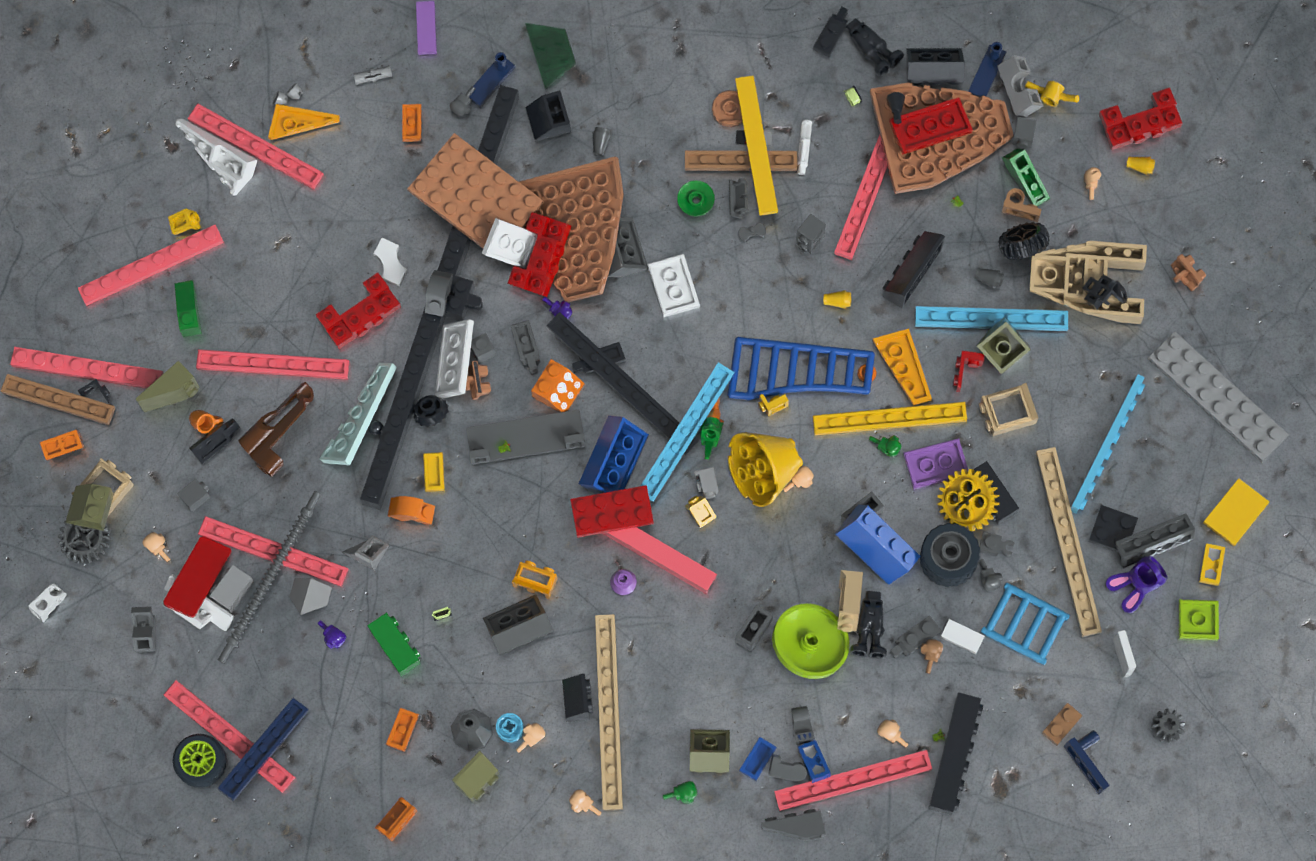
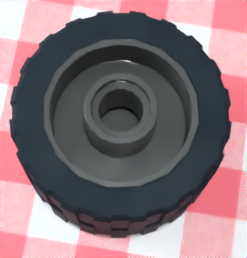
M946 523L938 525L926 535L919 559L923 572L929 580L937 585L949 587L963 584L972 577L980 559L979 542L972 531L956 523Z

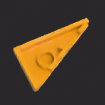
M276 104L268 138L269 140H274L339 123L340 116Z

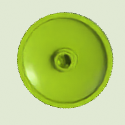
M799 604L787 609L777 620L772 633V643L778 659L792 673L808 679H821L834 674L845 662L849 653V636L847 632L837 629L838 617L830 610L816 604Z

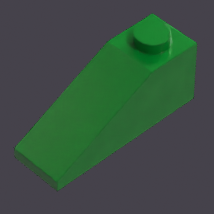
M1016 148L1002 157L1010 175L1031 204L1038 206L1050 199L1025 149Z
M194 281L174 283L177 317L182 336L188 337L202 334Z

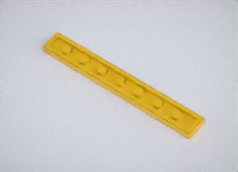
M754 75L735 78L759 216L778 213Z
M965 402L813 415L812 418L814 436L967 422Z

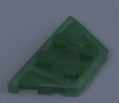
M527 23L525 24L546 90L550 88V85L555 80L560 79L566 71L572 69L576 65V61L565 29Z

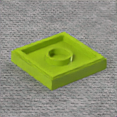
M1179 599V639L1219 640V601Z

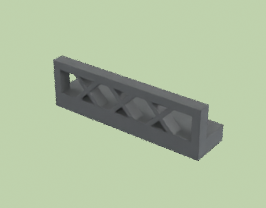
M1187 513L1116 541L1115 546L1121 555L1122 567L1125 568L1139 562L1146 556H1155L1194 540L1195 528Z

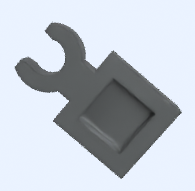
M983 531L979 546L980 552L997 556L998 552L1001 551L1003 555L1009 557L1012 555V552L1007 551L1006 546L1013 547L1014 542L1010 540L1001 542L1002 536Z

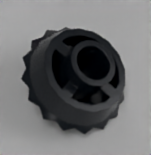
M434 395L425 396L416 403L413 418L420 426H435L446 418V414L449 412L447 409L449 405L446 404V400Z

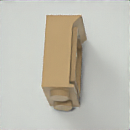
M1027 383L986 396L983 395L981 403H979L980 411L982 414L985 413L987 419L985 420L986 429L988 432L991 431L992 436L1036 424L1038 420ZM1020 394L1028 417L999 425L991 402Z
M100 458V461L80 485L92 484L103 470L122 482L114 492L109 516L134 484L131 482L130 479L132 477L125 471L120 473L115 469L117 466L110 460L105 462Z
M841 570L837 629L843 632H857L863 572Z

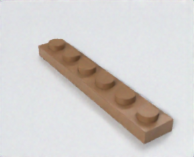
M685 151V171H751L748 151ZM767 151L771 171H797V151Z
M10 374L6 375L1 388V393L106 425L110 424L115 411V406Z

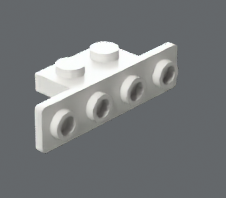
M173 574L169 576L164 589L169 592L177 578ZM207 597L194 618L174 611L199 629L211 621L222 630L227 631L234 618L232 614Z

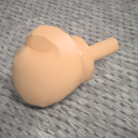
M1097 167L1086 170L1084 174L1086 189H1089V200H1094V189L1097 188L1098 180L1101 177V172Z
M807 466L799 467L798 472L791 479L792 482L785 486L783 490L787 492L794 485L798 488L800 486L808 488L813 484L812 479L814 475Z
M151 532L143 539V546L155 556L160 554L166 562L171 560L163 551L166 547L163 545L165 538L161 533Z
M886 719L881 722L877 729L880 736L885 737L891 743L897 741L905 748L909 745L899 737L902 732L899 731L900 727L895 720Z
M528 723L523 728L525 735L522 738L524 742L516 751L520 753L527 745L530 747L535 745L545 737V730L537 723Z
M578 789L571 795L569 802L573 811L577 813L582 810L587 812L590 809L598 816L602 813L592 805L594 800L583 790Z

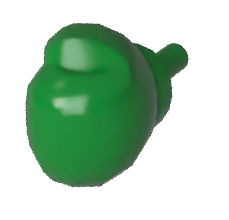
M892 435L890 438L883 437L881 440L872 436L869 437L870 441L878 444V450H881L882 453L889 457L897 456L902 447L899 438L895 435Z
M692 781L681 783L673 787L674 792L664 794L663 799L676 797L677 801L681 800L685 804L692 803L697 796L696 785Z

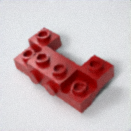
M1170 87L1152 93L1151 99L1155 106L1154 108L1124 118L1118 105L1100 110L1099 117L1105 129L1111 150L1132 143L1140 144L1150 137L1158 138L1163 133L1182 126L1183 122L1177 111V103Z
M531 212L526 230L536 233L538 236L527 269L513 266L507 284L548 297L554 276L558 272V264L564 254V247L572 225Z
M379 273L363 282L364 288L370 295L340 316L331 304L316 314V318L338 349H341L355 338L364 336L371 327L379 326L386 317L401 308L399 301L390 291L389 286Z

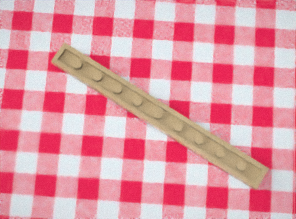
M1056 448L1036 451V456L1081 636L1099 634L1102 630Z
M615 614L595 615L603 811L623 810Z

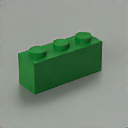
M386 612L367 625L401 677L421 664L418 659L421 655L415 647L411 649L408 644L410 639L404 631L400 633L397 628L399 623L394 616L390 617Z

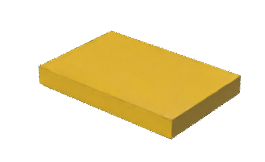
M1238 478L1204 520L1203 524L1234 547L1270 501Z

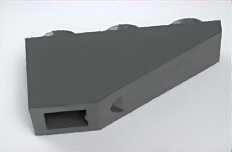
M815 809L806 810L804 814L797 816L796 813L784 815L785 818L782 819L770 817L766 818L765 822H762V830L803 841L825 837L821 811L816 812Z

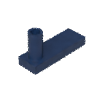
M994 42L992 45H989L968 92H971V95L981 98L982 96L987 97L999 71L997 66L1003 62L1007 52L1002 50L1001 43Z
M499 52L496 54L494 63L473 85L475 90L469 99L479 108L483 106L515 69V64L506 59L504 53Z
M1093 730L1078 741L1073 737L1063 747L1099 795L1110 785L1084 751L1100 740L1098 733Z

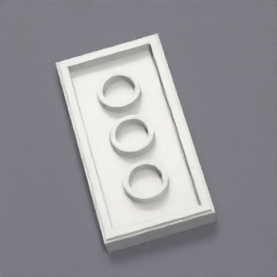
M468 319L443 325L434 396L447 398L465 394L474 321Z

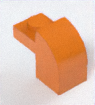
M392 497L388 517L400 521L414 520L431 525L435 506L415 497Z

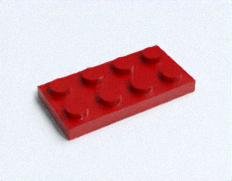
M959 97L901 115L902 122L900 124H895L894 118L889 120L902 155L970 134L973 131Z
M647 485L570 499L577 538L654 524Z

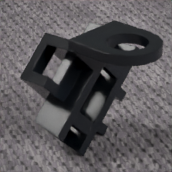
M1104 274L1098 281L1090 277L1082 287L1088 293L1084 300L1089 306L1092 304L1096 310L1099 309L1102 303L1109 305L1110 303L1107 300L1111 295L1122 304L1127 303L1128 300L1126 290L1118 280L1114 281Z

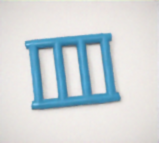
M1006 582L1004 585L1005 591L987 626H984L980 632L1045 665L1047 662L1046 656L1065 620L1069 619L1070 615ZM1014 594L1022 598V601L1003 636L993 631L1010 596ZM1032 603L1040 607L1020 645L1011 640V637L1028 604ZM1046 612L1057 616V619L1038 654L1028 649Z

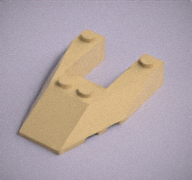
M1086 241L1083 244H1073L1065 248L1037 253L1035 256H1031L1029 291L1085 314L1121 323L1141 324L1144 317V299L1128 298L1127 303L1122 304L1117 298L1110 296L1107 300L1110 304L1102 303L1099 309L1096 310L1092 304L1089 306L1084 300L1088 293L1082 287L1090 277L1098 281L1103 274L1107 276L1108 268L1143 270L1146 264L1147 245Z

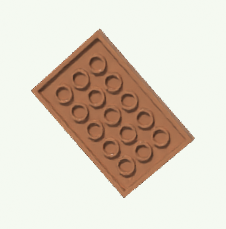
M455 133L407 189L408 192L482 248L485 246L495 218L523 228L529 221L531 212L535 213L543 204L541 198Z

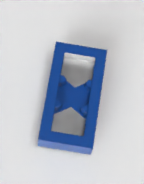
M816 740L798 746V752L812 783L831 777L830 770Z

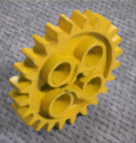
M962 469L961 472L954 471V475H948L950 481L943 480L945 487L939 488L943 494L937 495L938 498L942 499V502L937 504L943 506V509L939 512L946 513L943 519H950L949 523L965 526L970 531H975V528L982 529V524L984 526L989 525L987 519H994L991 513H997L998 511L994 506L999 505L995 501V498H998L999 495L994 494L997 487H991L993 480L986 481L988 475L981 476V471L975 472L974 469H969V471ZM969 481L972 483L973 486L971 491H969L967 488V484ZM981 489V492L975 495V493H977L978 490ZM955 493L958 496L957 503L953 501V495ZM980 497L984 500L982 507L978 503ZM965 509H968L970 513L968 519L964 515Z

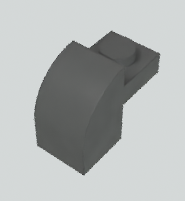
M434 270L427 287L425 313L444 316L447 296L451 291L452 273Z
M132 607L131 616L134 626L132 640L135 652L154 651L156 621L152 608Z

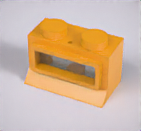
M526 560L525 563H519L512 580V585L515 588L518 585L525 587L531 593L536 591L545 594V597L550 599L557 580V574L551 568L543 567V569L536 567L535 563Z

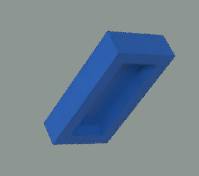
M759 737L739 772L757 781L777 747Z

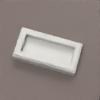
M949 619L940 638L976 654L985 636Z

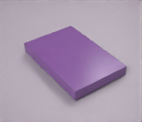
M959 438L903 452L913 490L943 483V480L950 481L948 475H954V471L961 472L962 469L969 471Z

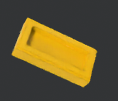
M443 452L423 453L425 492L445 491Z

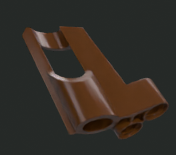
M306 382L302 383L276 410L262 416L238 440L244 450L256 462V466L270 477H273L284 465L283 460L271 448L306 410V407L314 398L313 390ZM296 397L299 402L275 426H269L268 424Z

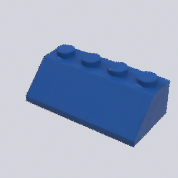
M608 415L578 484L594 494L625 489L649 434L624 417Z
M858 504L835 532V535L888 585L909 572L921 557L868 505Z

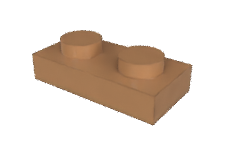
M1067 703L1044 729L1042 734L1057 746L1083 715Z

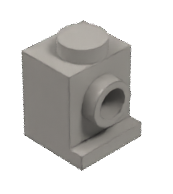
M714 468L694 471L695 480H698L696 481L698 492H702L703 497L706 499L714 498L718 494Z

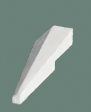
M182 118L176 120L175 125L185 132L186 139L193 142L196 146L195 150L211 170H215L221 177L220 181L228 185L233 196L237 195L253 177L257 160Z

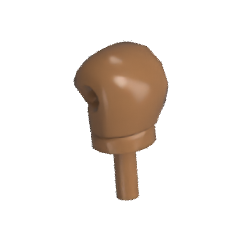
M929 639L921 645V653L925 655L924 659L928 660L925 673H931L933 662H938L941 656L943 644L938 640Z

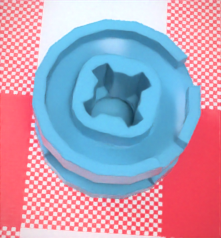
M506 713L498 718L496 731L502 741L513 743L522 737L524 726L518 715Z

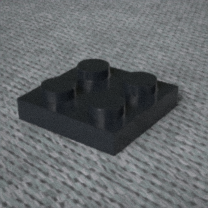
M1101 505L1088 542L1118 552L1115 542L1133 535L1138 518Z

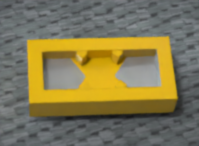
M1206 543L1199 578L1200 583L1219 585L1225 547Z

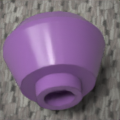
M627 569L617 570L610 579L612 590L619 595L630 594L634 591L637 584L636 576Z

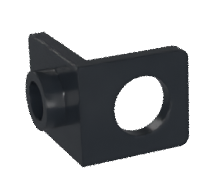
M97 379L78 390L79 394L85 397L99 388L107 402L112 405L108 398L110 392L105 385L100 386Z

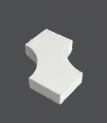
M381 238L373 254L383 264V280L399 287L407 273V268L403 267L398 261L399 245Z

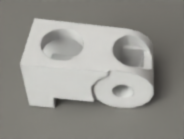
M53 583L28 605L29 610L44 623L48 615L65 599L66 593Z

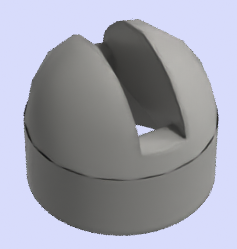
M295 83L286 94L291 99L297 100L303 93L301 87Z
M277 91L273 99V105H287V95Z

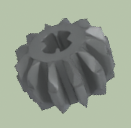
M1165 709L1164 714L1158 711V717H1153L1152 721L1156 724H1153L1151 729H1157L1154 736L1162 735L1160 741H1164L1165 737H1167L1168 743H1171L1173 738L1179 740V734H1184L1185 731L1181 727H1184L1186 724L1185 722H1179L1183 716L1179 715L1176 717V710H1173L1171 714L1169 709ZM1166 722H1170L1169 725L1172 724L1170 730L1167 727L1165 728Z

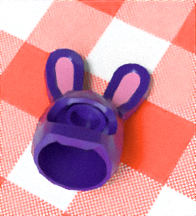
M1146 556L1137 562L1129 572L1115 574L1107 578L1106 587L1111 591H1116L1132 583L1135 589L1123 600L1122 609L1126 613H1133L1138 609L1145 595L1164 585L1168 576L1154 557Z

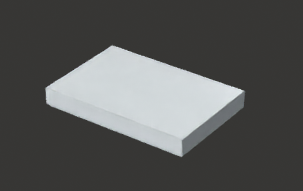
M495 218L482 254L525 269L538 234Z
M684 254L647 264L663 317L700 307Z

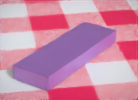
M416 2L418 55L437 54L435 2Z

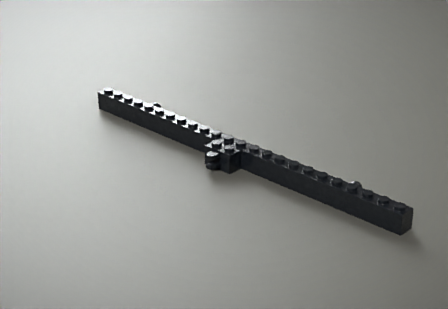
M503 85L499 87L478 149L481 154L496 165L519 100L517 89ZM454 226L451 228L437 270L453 274L451 291L449 295L453 296L447 298L444 316L425 313L424 308L385 426L378 420L370 422L368 430L372 435H380L381 433L382 435L360 497L362 505L378 510L382 508L445 317L456 321H463L468 309L479 312L483 308L482 298L473 295L475 290L474 282L459 277L471 239Z

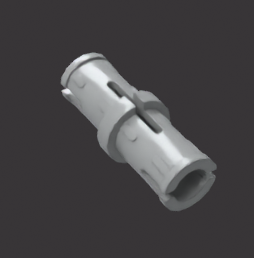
M390 65L377 69L369 68L370 70L353 73L356 85L392 77Z

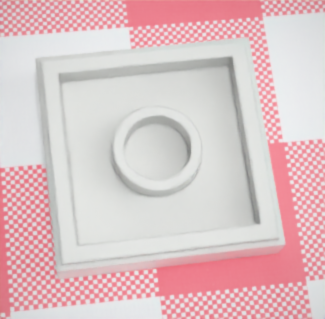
M1123 630L1117 632L1113 643L1123 676L1127 677L1131 676L1136 668L1126 631Z

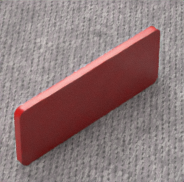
M200 537L163 601L164 606L194 618L228 560L231 549L207 537Z

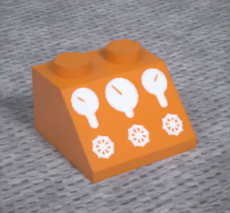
M551 359L532 388V397L559 413L566 412L570 409L585 383L568 368Z

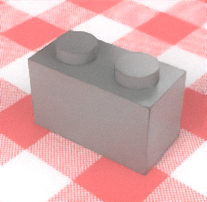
M234 565L224 571L222 574L223 579L219 584H215L210 591L212 601L230 613L233 612L254 583L249 575Z

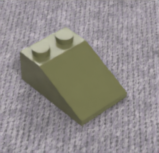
M177 361L136 398V401L143 412H148L185 401L187 398H192L200 387L194 376Z

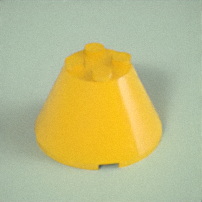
M741 432L734 435L729 442L728 447H731V455L728 456V465L734 483L744 498L749 497L753 501L752 504L758 507L770 505L798 472L799 467L803 465V461L798 455L792 438L787 439L784 437Z

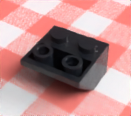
M561 91L542 95L525 107L535 142L571 132L570 121Z
M585 673L563 679L566 722L590 720L589 714H593L592 699L588 698V695H591L590 679H586Z

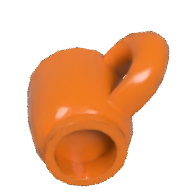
M195 410L189 416L192 427L204 434L209 433L215 425H219L224 421L222 417L211 415L203 410Z

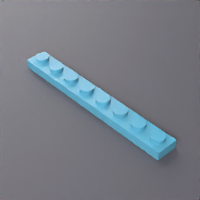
M916 306L915 327L990 329L1005 317L1016 330L1068 331V311Z
M719 362L641 484V486L647 485L649 500L652 502L657 498L735 373Z
M1137 375L1071 507L1073 513L1077 514L1079 509H1084L1088 501L1085 499L1087 492L1092 493L1096 485L1093 480L1095 476L1100 477L1104 466L1101 464L1104 459L1108 461L1113 451L1109 448L1112 443H1117L1121 435L1118 433L1120 426L1125 427L1129 419L1126 414L1128 410L1133 411L1137 403L1134 398L1136 394L1141 395L1145 384L1142 383L1145 377Z

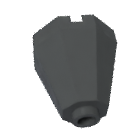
M476 709L460 712L451 725L454 743L468 752L485 748L488 740L493 735L489 717Z

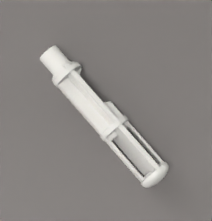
M808 119L801 122L797 161L799 175H805V170L808 166L812 121Z

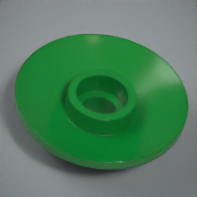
M695 180L687 182L680 188L677 202L684 213L697 217L705 215L712 209L715 195L707 183ZM693 199H699V202L694 203Z

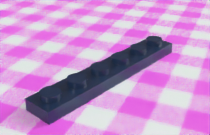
M292 698L219 785L218 790L234 802L309 712V709L295 698Z

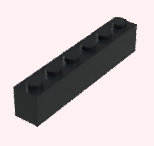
M959 692L957 694L929 806L930 810L952 815L954 810L958 811L960 799H957L958 791H963L965 780L961 779L963 772L967 773L970 762L966 761L968 753L972 754L974 746L971 738L972 734H977L979 724L975 722L977 716H981L983 705L980 704L981 698Z

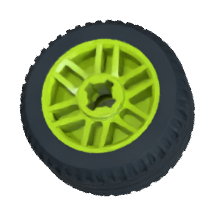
M193 734L184 738L177 745L173 753L172 762L177 776L184 783L192 787L202 788L214 784L221 778L226 768L227 759L223 747L216 739L206 734Z

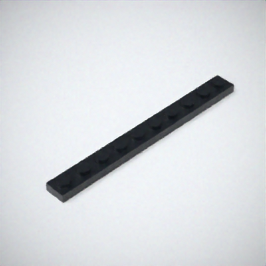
M559 312L546 325L547 328L670 440L680 422ZM694 437L685 451V455L699 443L696 437Z

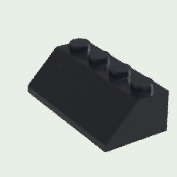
M924 231L921 236L918 235L913 242V249L911 251L907 250L903 257L905 261L901 266L897 265L893 271L894 277L892 280H887L882 288L884 290L883 297L898 307L903 308L941 252L945 236Z

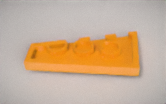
M909 328L873 338L872 342L912 405L931 401L932 397Z

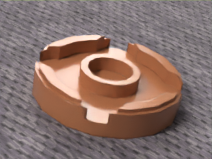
M728 90L721 92L713 101V117L723 126L734 127L743 123L737 91Z

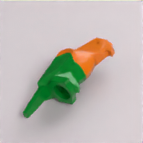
M720 397L701 426V445L705 446V459L707 460L710 458L713 447H717L724 420L720 419Z

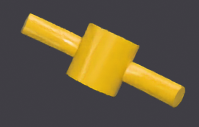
M1027 81L1025 88L1035 89L1039 94H1042L1040 97L1041 101L1049 106H1057L1059 100L1076 103L1079 101L1078 95L1063 93L1064 87L1055 81H1048L1045 87Z

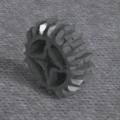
M64 521L66 528L60 527V531L64 534L58 535V538L61 539L58 544L60 547H63L61 551L63 554L67 553L66 557L68 559L73 557L74 562L80 559V562L84 564L86 559L89 563H92V557L99 560V553L105 555L103 548H109L106 542L111 541V537L107 536L110 534V530L106 528L108 526L107 523L105 524L104 531L92 528L83 529L81 526L68 524ZM74 530H76V535L74 538H72V541L70 542L71 534ZM80 532L86 535V540L88 541V544L85 540L83 541L82 534ZM99 533V539L96 545L93 546V540ZM82 546L89 549L87 551L74 550L76 547L80 548Z

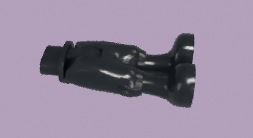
M855 18L846 25L850 32V37H852L862 51L863 56L874 62L876 66L874 71L878 76L887 74L890 66L892 68L896 67L903 59L904 53L901 50L893 52L888 50L885 40L880 38L864 22H860ZM877 52H879L880 54H882V56H883L886 60H882V59L878 56Z
M866 591L857 625L859 639L857 644H853L850 647V653L858 657H866L867 638L869 633H871L869 657L875 659L884 658L887 655V650L880 645V637L883 636L885 631L883 628L881 592Z

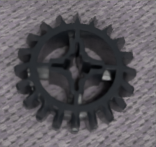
M1026 222L1025 224H1019L1011 229H1007V232H1003L999 237L998 246L1003 256L1007 259L1022 260L1023 258L1035 256V254L1045 250L1049 245L1050 236L1045 226L1041 223Z

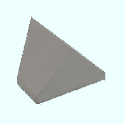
M372 536L367 541L351 547L342 553L375 570L389 544Z
M295 578L289 597L299 614L302 615L327 606L332 587L312 578Z

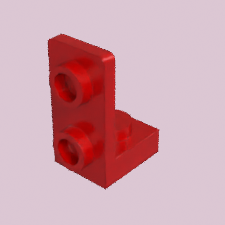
M962 351L961 356H957L955 368H959L958 375H954L953 386H957L956 392L961 390L964 364L971 368L982 366L984 362L983 353Z

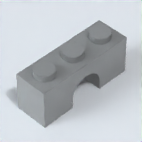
M1013 55L997 66L1000 78L1003 80L1006 88V94L1012 104V110L1016 116L1027 117L1043 107L1037 90L1027 88L1023 90V80L1027 75L1031 74L1025 57Z

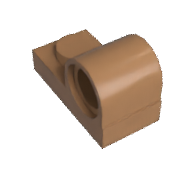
M1013 188L1008 191L1001 213L1038 222L1042 209L1033 204H1023L1025 195L1022 190ZM1016 197L1019 202H1012L1010 198Z

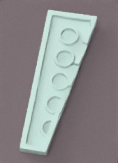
M379 363L365 384L364 389L357 397L359 400L357 405L347 413L349 418L345 424L341 423L337 429L340 431L335 440L331 439L321 455L320 460L323 463L351 464L366 430L378 409L379 403L397 368L393 363Z

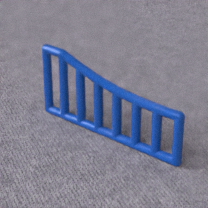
M736 337L731 370L735 373L729 381L728 397L732 399L754 400L759 399L761 394L768 397L806 391L845 392L868 395L871 391L875 353L867 350ZM742 345L753 346L747 392L736 391ZM760 348H772L767 389L755 392ZM779 349L791 350L786 386L775 388ZM798 351L810 352L806 384L794 385ZM817 353L829 354L825 384H814ZM836 355L848 356L844 385L833 384ZM855 357L867 358L863 387L852 386Z

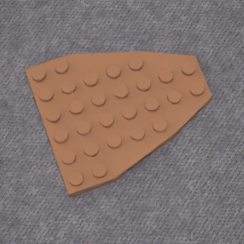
M912 83L870 89V96L895 194L932 188L981 162L1014 136L1006 104L1001 100H992L986 96L981 98L963 90L941 88L940 90L926 85L923 87L912 86ZM893 92L904 94L905 101L901 115L959 97L973 131L970 134L902 155L889 120L894 118L886 98Z
M611 157L519 181L543 200V204L535 213L572 225L564 247V254L558 264V272L553 279V284L560 290L564 300L573 302L603 294L615 253L624 195L618 158Z

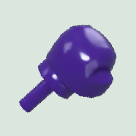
M547 297L543 298V301L551 306L549 311L554 316L560 312L567 319L571 317L573 311L570 303L564 300L561 302L556 300L553 303Z
M321 620L318 622V625L324 629L323 636H325L324 642L326 646L330 649L341 647L346 641V634L333 625L327 626Z

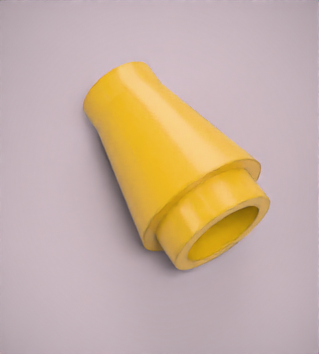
M1129 156L1126 167L1145 175L1152 174L1155 159H1151V157Z
M843 290L824 294V305L844 309L851 307V292Z

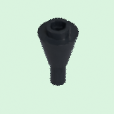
M893 92L887 96L886 100L893 113L894 123L900 124L902 122L901 113L905 96L900 92Z

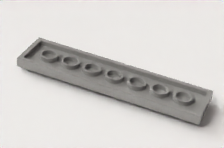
M1176 332L1148 358L1152 364L1261 463L1288 437V433Z

